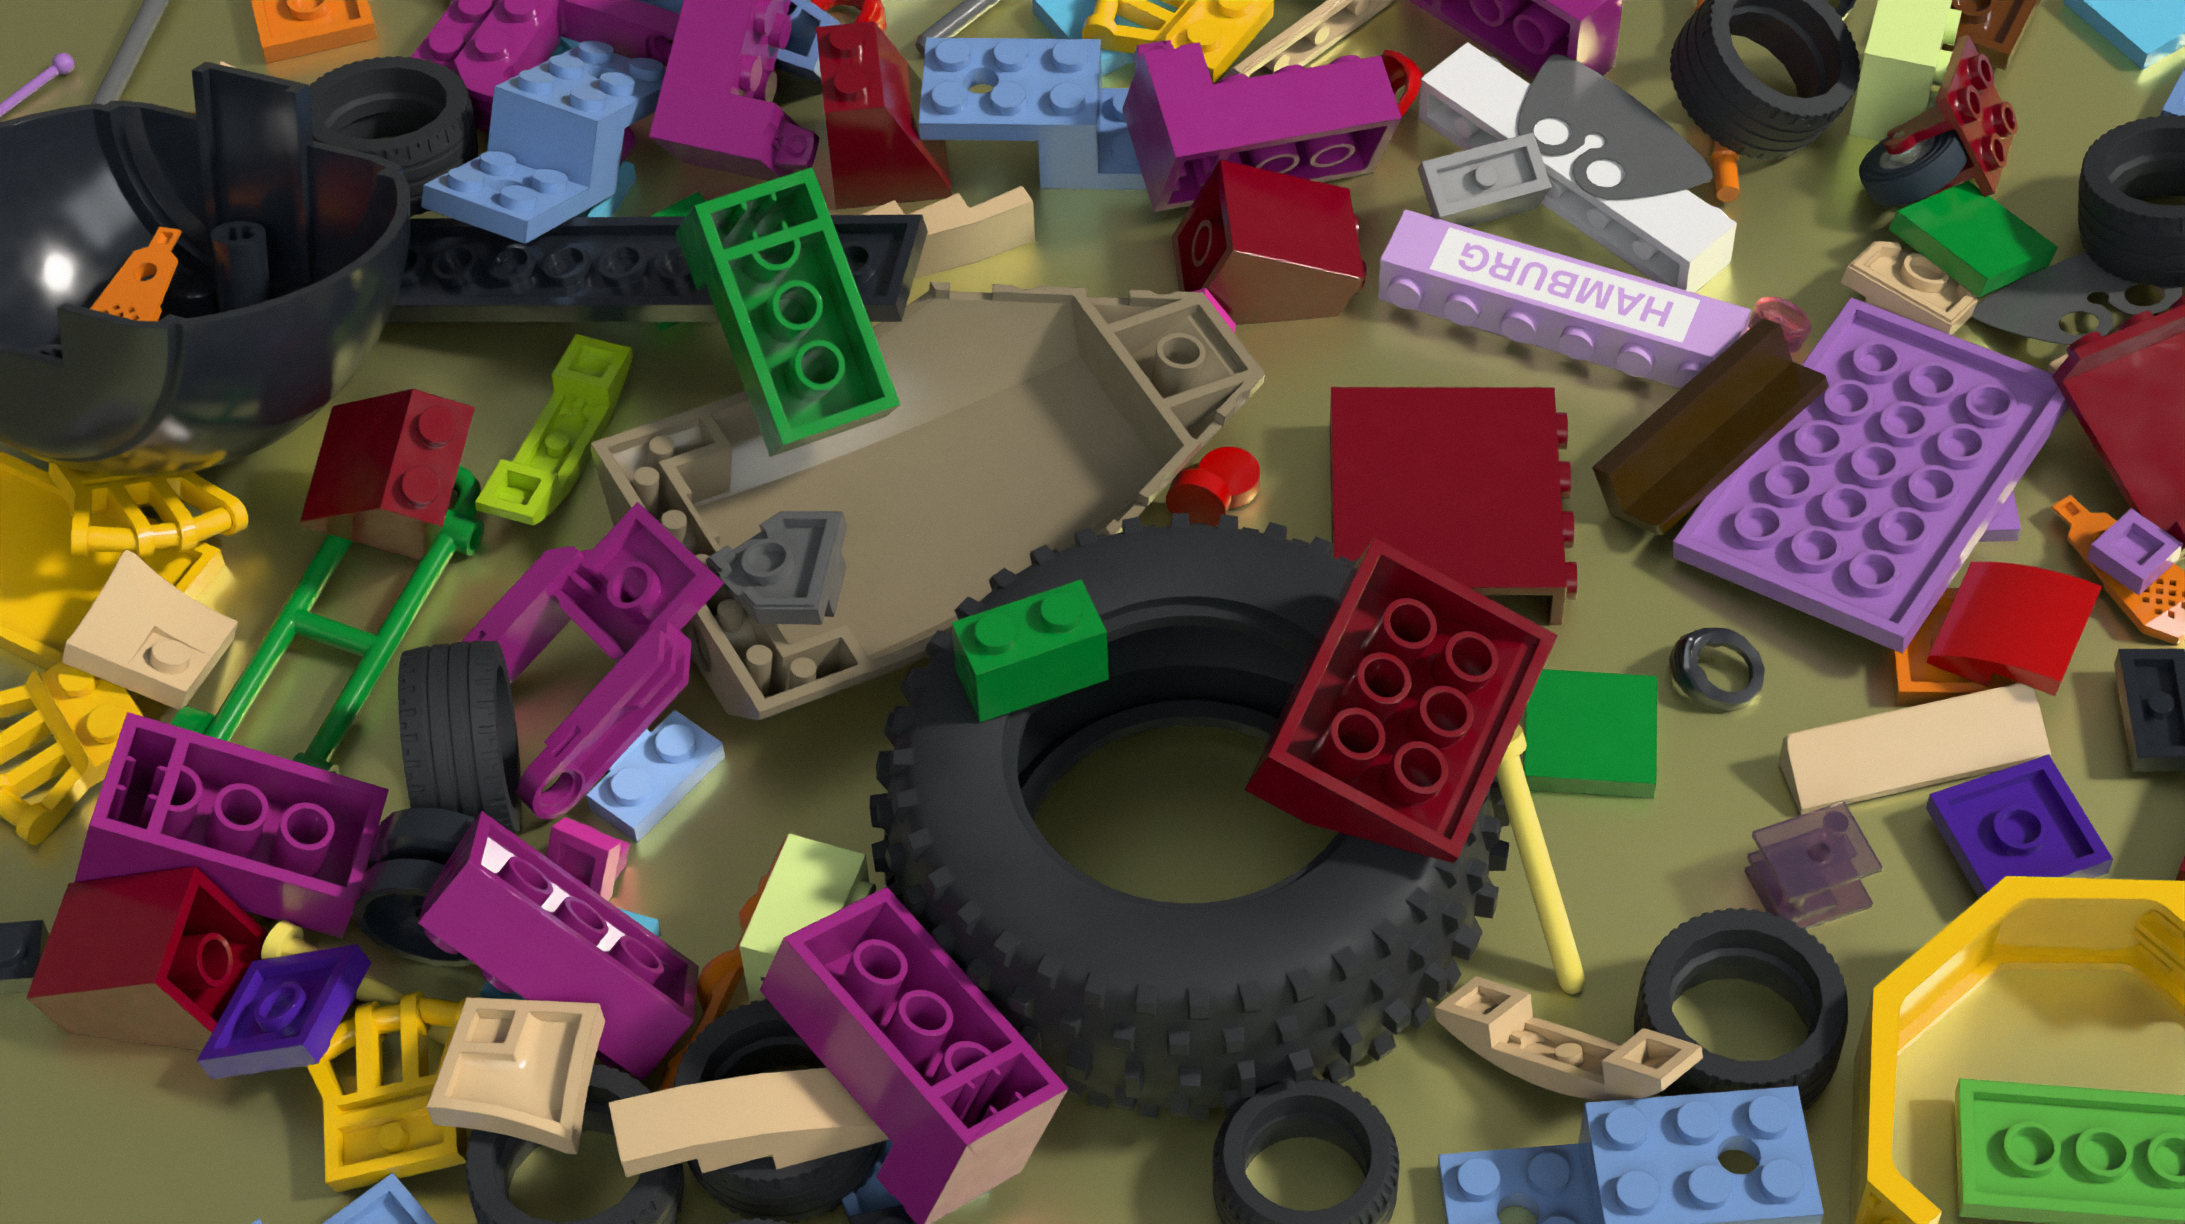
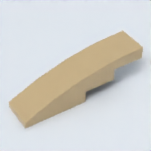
M1023 186L971 208L968 207L960 194L957 193L910 213L922 214L928 230L914 278L980 262L1035 241L1033 200ZM893 200L861 215L905 214L897 202Z
M828 1068L740 1076L683 1085L609 1102L620 1161L626 1177L694 1159L698 1160L701 1172L706 1173L770 1155L773 1156L776 1169L890 1140Z

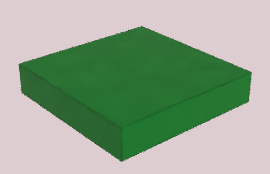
M1965 181L1897 210L1889 227V230L1978 298L2048 267L2058 249V246L1989 195L1984 197L1980 189L1970 181Z
M1543 669L1525 708L1524 737L1527 747L1523 752V770L1529 790L1654 798L1657 778V676Z

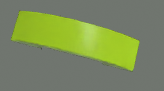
M579 334L574 336L552 373L554 389L552 396L513 461L500 459L475 501L476 511L534 526L543 521L561 504L579 480L592 457L591 442L600 440L609 424L633 358L631 347Z

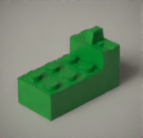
M813 167L693 206L675 233L688 263L696 289L708 288L770 457L885 418L901 405Z

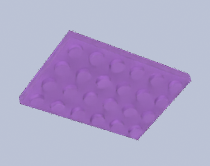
M1851 297L1802 364V366L1825 374L1829 387L1704 498L1674 539L1673 558L1903 654L2069 408V404L2052 378L2053 373Z

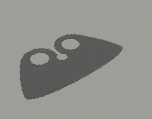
M1554 54L1544 63L1532 82L1520 112L1518 124L1520 136L1534 132L1535 125L1545 118L1561 119L1568 123L1572 131L1571 137L1566 142L1558 145L1545 144L1536 138L1540 153L1550 156L1569 154L1583 146L1585 138L1592 133L1600 134L1606 139V144L1603 147L1587 150L1574 162L1572 173L1575 181L1582 190L1590 195L1607 200L1634 199L1692 188L1713 179L1712 170L1704 158L1679 133L1621 87L1584 64L1566 56ZM1597 160H1613L1622 166L1625 176L1615 186H1598L1588 179L1586 173L1588 166Z
M2083 252L2029 275L1989 296L1975 307L1971 317L1989 326L2024 337L2070 345L2087 334L2073 335L2062 331L2059 327V321L2067 314L2086 312L2096 316L2099 320V325L2092 332L2098 331L2102 337L2107 335L2113 327L2114 318L2111 313L2102 305L2089 302L2087 300L2089 294L2094 292L2108 294V302L2117 310L2126 314L2136 315L2148 310L2152 314L2166 311L2175 301L2181 298L2183 287L2161 286L2160 288H2162L2165 294L2162 301L2151 306L2133 305L2125 299V292L2130 287L2142 283H2133L2130 280H2124L2119 276L2116 277L2112 273L2106 272L2104 268L2099 267L2095 261L2093 262L2090 259V255L2088 256L2086 252Z

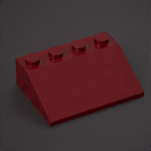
M1374 537L1350 571L1244 790L1307 824L1455 863L1461 854L1558 635Z

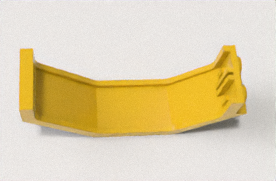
M2006 876L1873 988L1854 1057L1849 1224L1939 1223L1942 1211L1898 1172L1893 1163L1892 1137L1897 1057L1994 974L2010 969L2124 971L2138 977L2185 1016V881Z

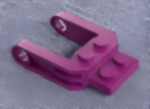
M454 0L411 57L430 60L454 71L455 75H458L467 87L473 106L476 129L489 133L494 86L519 75L523 70H529L546 62L559 46L561 36L579 43L584 41L603 42L613 47V53L631 59H654L667 67L672 43L665 37L673 41L680 14L638 0ZM629 126L624 129L620 167L636 143L635 136Z
M638 502L594 549L579 551L575 546L546 550L461 641H468L469 643L472 641H498L503 650L511 685L572 619L617 663L544 741L547 747L528 766L519 781L518 789L515 791L516 795L541 819H554L571 810L688 685L692 641L680 630L724 584ZM561 774L550 788L541 793L545 785L552 778Z

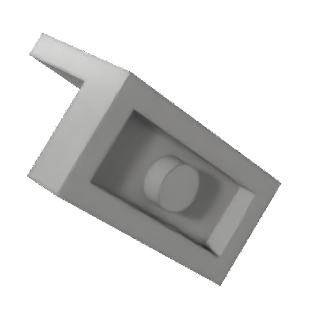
M1534 132L1422 161L1417 169L1432 212L1430 217L1465 227L1536 209L1552 188Z

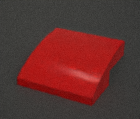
M1991 561L1971 562L1926 663L1986 687L1989 686L1993 674L1996 673L2056 697L2102 586L2078 577L2034 566Z

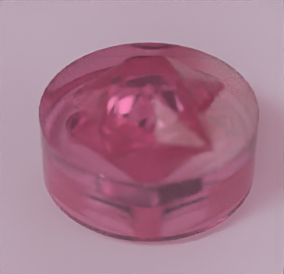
M1779 297L1761 298L1752 310L1748 329H1750L1762 318L1780 324L1790 353H1795L1801 349L1812 329L1810 320L1802 309L1792 302Z

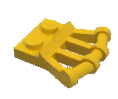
M1097 0L1093 15L1085 19L1081 35L1082 39H1101V49L1132 54L1135 53L1137 45L1170 40L1174 49L1181 45L1200 42L1212 83L1215 84L1273 17L1274 0H1160L1178 8L1175 13L1147 0ZM1115 16H1121L1147 29L1117 25L1114 22Z
M49 462V476L69 504V515L73 518L71 557H88V551L124 553L125 550H129L139 558L153 556L155 549L174 547L177 552L195 550L197 543L220 533L231 536L244 531L248 525V514L243 503L235 496L198 476L195 472L158 477L109 476L72 469ZM182 502H187L204 513L192 517ZM152 506L164 523L150 525L139 508ZM110 513L119 527L90 526L91 515Z
M62 661L40 675L34 670L31 672L26 684L0 691V719L34 711L0 733V766L50 734H53L57 741L9 773L0 774V817L16 826L17 836L31 845H38L44 842L85 792L105 779L127 712L145 717L128 689L62 663ZM69 768L41 803L30 805L21 799L29 792Z
M416 991L402 995L399 1003L381 1007L376 1001L358 1005L355 1009V1014L338 1025L330 1040L329 1049L321 1057L319 1063L307 1066L323 1098L326 1184L338 1193L377 1184L391 1173L399 1179L466 1163V1128L434 1125L427 1105L466 998L482 997L466 996L461 1001L426 997L422 991ZM431 1025L451 1028L436 1074L429 1075L427 1031L430 1030ZM401 1030L403 1081L384 1085L382 1041L386 1039L387 1033ZM356 1045L357 1092L346 1094L333 1068V1059Z

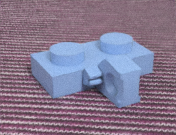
M674 710L651 733L646 729L605 773L606 776L586 794L589 809L638 843L725 758L723 743Z

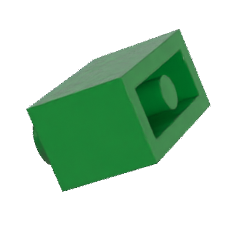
M1082 579L951 622L956 672L980 723L1109 680L1107 631Z

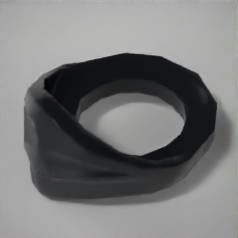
M1702 628L1681 636L1671 651L1669 664L1673 680L1686 695L1700 704L1727 711L1745 708L1762 691L1765 667L1761 656L1744 636L1726 628ZM1705 645L1713 648L1724 646L1736 651L1743 657L1749 670L1748 684L1743 690L1727 692L1717 688L1707 679L1705 671L1697 665L1700 650Z

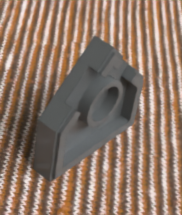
M780 511L759 525L761 532L738 547L732 549L727 545L705 559L708 568L724 582L722 586L759 624L822 625L824 617H834L846 572L841 549L847 524L843 511Z

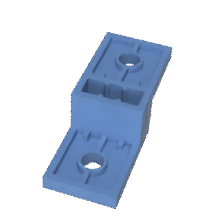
M926 37L919 114L920 140L1038 141L1040 189L1147 190L1122 111L1129 88H1102L1101 39ZM980 84L994 87L992 91L982 94L969 91L971 87Z
M584 41L579 46L560 55L552 56L548 61L529 70H523L519 75L494 86L487 152L457 168L450 169L448 173L424 184L421 207L526 244L616 194L624 129L655 112L666 71L664 70V65L650 58L631 59L613 53V47L603 42Z
M1798 1086L1588 1102L1584 1105L1578 1144L1438 1155L1437 1169L1445 1224H1502L1498 1219L1499 1213L1505 1208L1512 1206L1523 1207L1529 1210L1535 1216L1536 1224H1821L1824 1216ZM1741 1150L1755 1160L1757 1168L1748 1174H1734L1722 1167L1718 1156L1725 1151Z

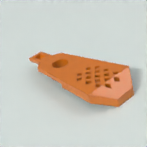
M159 227L149 246L132 252L90 309L131 320L158 322L162 312L160 306L178 264L177 258L171 251L182 231ZM155 275L149 280L141 281L147 276Z
M2071 494L2052 505V510L2071 526L2067 538L2068 542L2104 583L2103 588L2140 632L2174 645L2185 641V571L2174 563L2145 591L2137 595L2087 560L2091 544L2116 523L2117 520L2107 513H2090Z

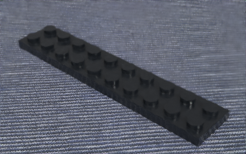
M830 215L870 322H902L928 233L923 215ZM686 216L573 217L526 244L453 218L410 219V238L405 269L396 302L387 319V322L720 321L708 288L696 289L688 263L675 233Z

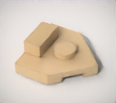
M1874 241L1847 266L1840 283L1865 296V303L1953 335L1972 316L1978 302L1976 295L1918 251L1901 250L1899 242Z

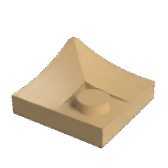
M125 550L94 604L65 643L62 663L180 710L187 705L234 641L238 621L222 615L189 597L158 575L135 553Z
M467 997L427 1105L433 1124L508 1135L566 1154H577L580 1146L590 1077L605 1025L600 1004Z

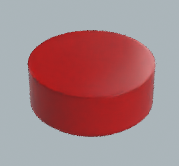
M1220 447L1207 453L1199 463L1198 469L1217 475L1229 487L1232 500L1228 509L1242 507L1256 497L1260 487V467L1256 458L1248 451L1238 447Z
M1202 469L1180 471L1172 480L1166 495V505L1170 513H1188L1190 525L1191 523L1208 524V526H1218L1221 514L1226 515L1232 500L1231 491L1227 484L1217 475Z

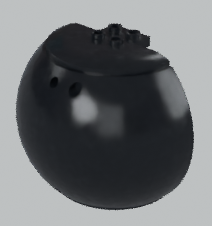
M204 62L192 70L196 114L151 103L110 101L105 105L94 103L66 107L0 122V442L38 459L81 471L109 476L158 477L201 471L230 463L270 446L314 417L349 383L377 343L396 302L407 260L410 238V188L403 174V167L377 155L313 141L309 84L211 62ZM159 227L182 231L171 251L177 258L178 264L160 306L162 312L158 322L131 320L90 309L132 252L149 246ZM155 275L147 276L141 281L149 280Z

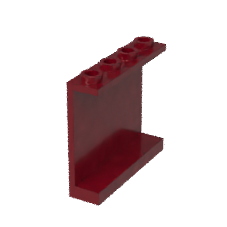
M2185 295L2175 301L2169 307V311L2153 316L2150 310L2144 311L2126 320L2118 327L2117 332L2102 337L2100 332L2095 331L2077 339L2067 347L2066 353L2068 357L2052 375V378L2130 509H2133L2183 543L2179 560L2175 563L2185 559Z
M1331 387L1329 433L1332 557L1338 559L1340 556H1343L1354 562L1361 557L1375 537L1482 595H1548L1549 625H1562L1565 600H1576L1577 563L1565 562V549H1573L1574 514L1573 511H1562L1561 499H1570L1571 465L1570 461H1559L1558 450L1567 449L1568 418L1567 412H1556L1555 387Z

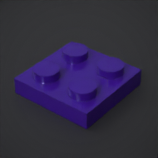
M2049 754L1929 795L1926 810L1978 898H1981L2006 876L2096 878L2109 873L2113 861L2111 854Z
M358 944L252 961L199 1055L197 1063L211 1080L318 1064L321 1057L329 1049L330 1040L347 1008L356 998L357 989L372 962Z

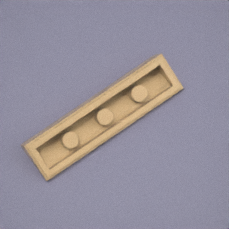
M1327 0L1234 66L1220 80L1236 74H1244L1249 78L1269 75L1289 65L1305 66L1395 0Z
M2017 683L1790 733L1783 738L1778 762L1801 815L2003 770L2048 754L2050 756L2051 752L2036 691L2032 687Z

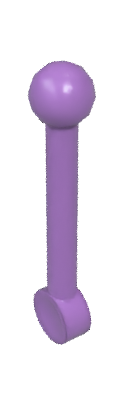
M67 53L56 54L52 59L50 67L0 103V118L57 75L71 73L75 65L74 59Z

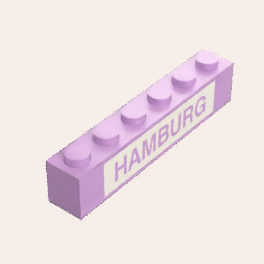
M1406 209L1380 259L1379 300L1393 303L1404 309H1413L1444 318L1461 326H1471L1508 337L1515 342L1532 344L1565 354L1576 360H1586L1623 371L1630 376L1643 377L1680 389L1747 332L1751 309Z

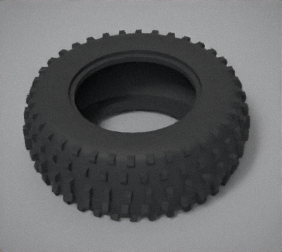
M1172 513L1171 526H1142L1140 518L1134 517L1122 520L1121 533L1108 536L1105 533L1096 535L1091 527L1075 532V546L1060 552L1057 549L1051 550L1045 544L1030 552L1032 565L1016 575L1005 567L989 579L992 591L981 601L968 596L954 610L956 616L960 620L1082 579L1107 631L1109 680L980 723L956 672L952 630L950 633L937 630L927 643L925 650L930 659L929 664L926 668L915 667L912 671H909L902 683L900 691L909 703L908 706H896L893 713L890 712L884 735L894 746V750L879 751L876 762V779L888 793L870 795L869 804L872 827L885 830L884 840L871 844L875 872H884L885 883L889 890L1069 1088L1066 1094L1080 1099L1083 1093L1087 1091L1089 1092L1088 1104L1107 1110L1111 1100L1115 1099L1116 1109L1133 1112L1135 1105L1139 1104L1140 1117L1156 1119L1160 1107L1170 1108L1171 1116H1188L1190 1108L1191 1120H1209V1108L1224 1107L1227 1115L1241 1099L1255 1096L1257 1088H1265L1269 1084H1276L1291 1079L1298 1083L1313 1077H1318L1320 1080L1325 1078L1329 1079L1331 1083L1337 1081L1342 1084L1355 1077L1354 1063L1362 1060L1367 1054L1378 1062L1396 1047L1393 1034L1397 1035L1409 1025L1418 1030L1429 1019L1431 1011L1426 999L1430 998L1438 1003L1446 992L1450 993L1462 975L1455 957L1469 961L1478 947L1483 931L1475 916L1493 919L1497 908L1499 887L1493 885L1488 875L1489 871H1506L1510 844L1509 842L1499 840L1501 828L1509 826L1510 821L1496 775L1461 854L1455 863L1338 832L1319 855L1290 877L1249 895L1207 903L1156 901L1136 897L1106 886L1079 871L1060 856L1045 840L1033 822L1049 792L1069 770L1096 750L1127 736L1158 728L1205 726L1238 731L1268 742L1350 571L1359 560L1358 558L1353 562L1343 556H1340L1338 559L1332 557L1333 544L1316 536L1309 545L1308 542L1293 538L1292 541L1286 539V526L1269 522L1264 533H1260L1258 529L1246 527L1238 529V516L1221 514L1217 527L1201 523H1191L1190 525L1188 513Z

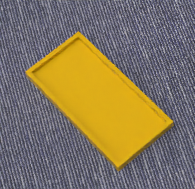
M0 450V648L48 670L62 661L65 643L94 604L123 552L88 551V557H71L73 518L69 515V504L50 478L49 472ZM110 513L91 515L90 526L119 527ZM145 516L150 525L161 523ZM203 541L197 543L195 550L177 552L174 547L155 549L153 556L140 558L158 575L194 600L200 596L225 565L221 550Z

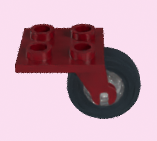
M1969 35L1957 39L1935 100L1937 105L1890 130L1887 133L1888 137L1875 145L1863 158L1859 167L1860 179L1869 197L1876 204L1892 207L1918 202L1972 178L1975 179L1984 197L1995 194L2002 170L2007 164V155L2013 137L2018 130L2017 118L2010 103L2007 101L2002 102L1994 86L1992 66L1984 54H1978Z

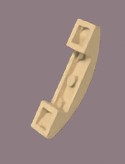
M1477 976L1434 1007L1436 1020L1467 1047L1489 1062L1529 1083L1573 1097L1601 1101L1645 1098L1665 1090L1703 1058L1702 1046L1645 1028L1637 1032L1624 1044H1619L1533 1017L1531 994L1529 992Z

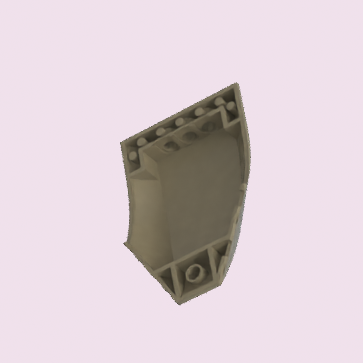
M930 282L929 291L906 306L902 322H881L873 327L875 337L901 404L887 417L770 457L746 391L719 401L591 442V454L614 526L638 502L707 567L706 558L727 545L732 549L738 547L761 532L759 525L780 511H843L847 529L841 552L845 561L846 572L834 617H824L822 625L759 624L721 586L680 630L692 641L691 657L728 715L761 720L890 673L928 657L925 651L926 646L937 630L950 633L952 630L951 622L958 620L954 610L968 596L981 601L992 591L989 579L1004 567L1016 575L1031 566V551L1045 544L1051 550L1057 549L1058 552L1075 546V532L1090 527L1096 535L1105 533L1108 536L1121 533L1122 520L1138 517L1256 392L1264 383L1266 374L1203 292L1175 291L1171 294L1162 295L1150 290L1129 289L1128 298L1088 297L1087 288L1038 286L1034 289H1022L1014 285L993 284L992 293L950 291V282Z

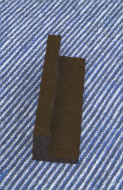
M1765 318L1760 319L1592 467L1609 513L1656 535L1665 534L1829 387L1826 375L1793 362L1781 325Z

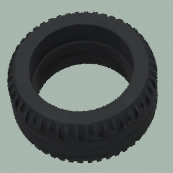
M1313 1077L1298 1083L1291 1079L1276 1084H1269L1265 1088H1257L1255 1096L1241 1099L1232 1108L1222 1123L1213 1149V1197L1218 1215L1223 1224H1389L1397 1201L1400 1163L1398 1146L1389 1124L1375 1105H1371L1368 1098H1364L1358 1091L1353 1092L1351 1087L1347 1085L1344 1087L1337 1081L1331 1083L1329 1079L1324 1078V1080H1320L1318 1077ZM1308 1137L1330 1142L1346 1151L1360 1166L1365 1180L1353 1195L1335 1206L1322 1210L1300 1211L1285 1208L1264 1197L1252 1185L1245 1172L1254 1158L1267 1147L1290 1138Z

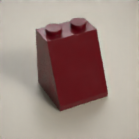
M871 21L816 27L836 210L884 205L893 200L897 203L944 199L952 196L945 140H920L919 114L922 80L877 23Z
M1220 159L1172 235L1179 291L1193 292L1206 288L1236 325L1338 317L1352 296L1357 295L1362 290L1367 273L1366 263L1361 259L1357 236L1359 221L1358 217L1353 213L1350 189Z
M408 389L333 406L299 526L421 560L443 527L475 407L416 389Z
M196 866L69 883L26 999L70 1034L202 1051L252 961L262 960V947L269 933Z

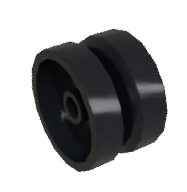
M413 807L395 811L380 822L371 850L369 862L371 868L363 875L353 909V917L365 935L379 946L395 954L429 965L464 967L475 964L459 952L457 954H450L441 950L427 937L424 927L418 924L426 894L475 819L474 817L441 808Z

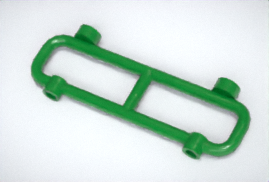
M459 465L453 487L457 492V500L451 510L447 509L442 529L425 555H423L376 635L310 612L353 543L351 540L328 534L215 717L211 713L191 706H184L177 712L171 725L230 742L297 634L362 657L305 753L299 752L292 760L339 774V766L330 762L455 551L472 556L480 546L484 534V523L482 520L476 519L479 511H476L475 501L481 493V485L473 473Z

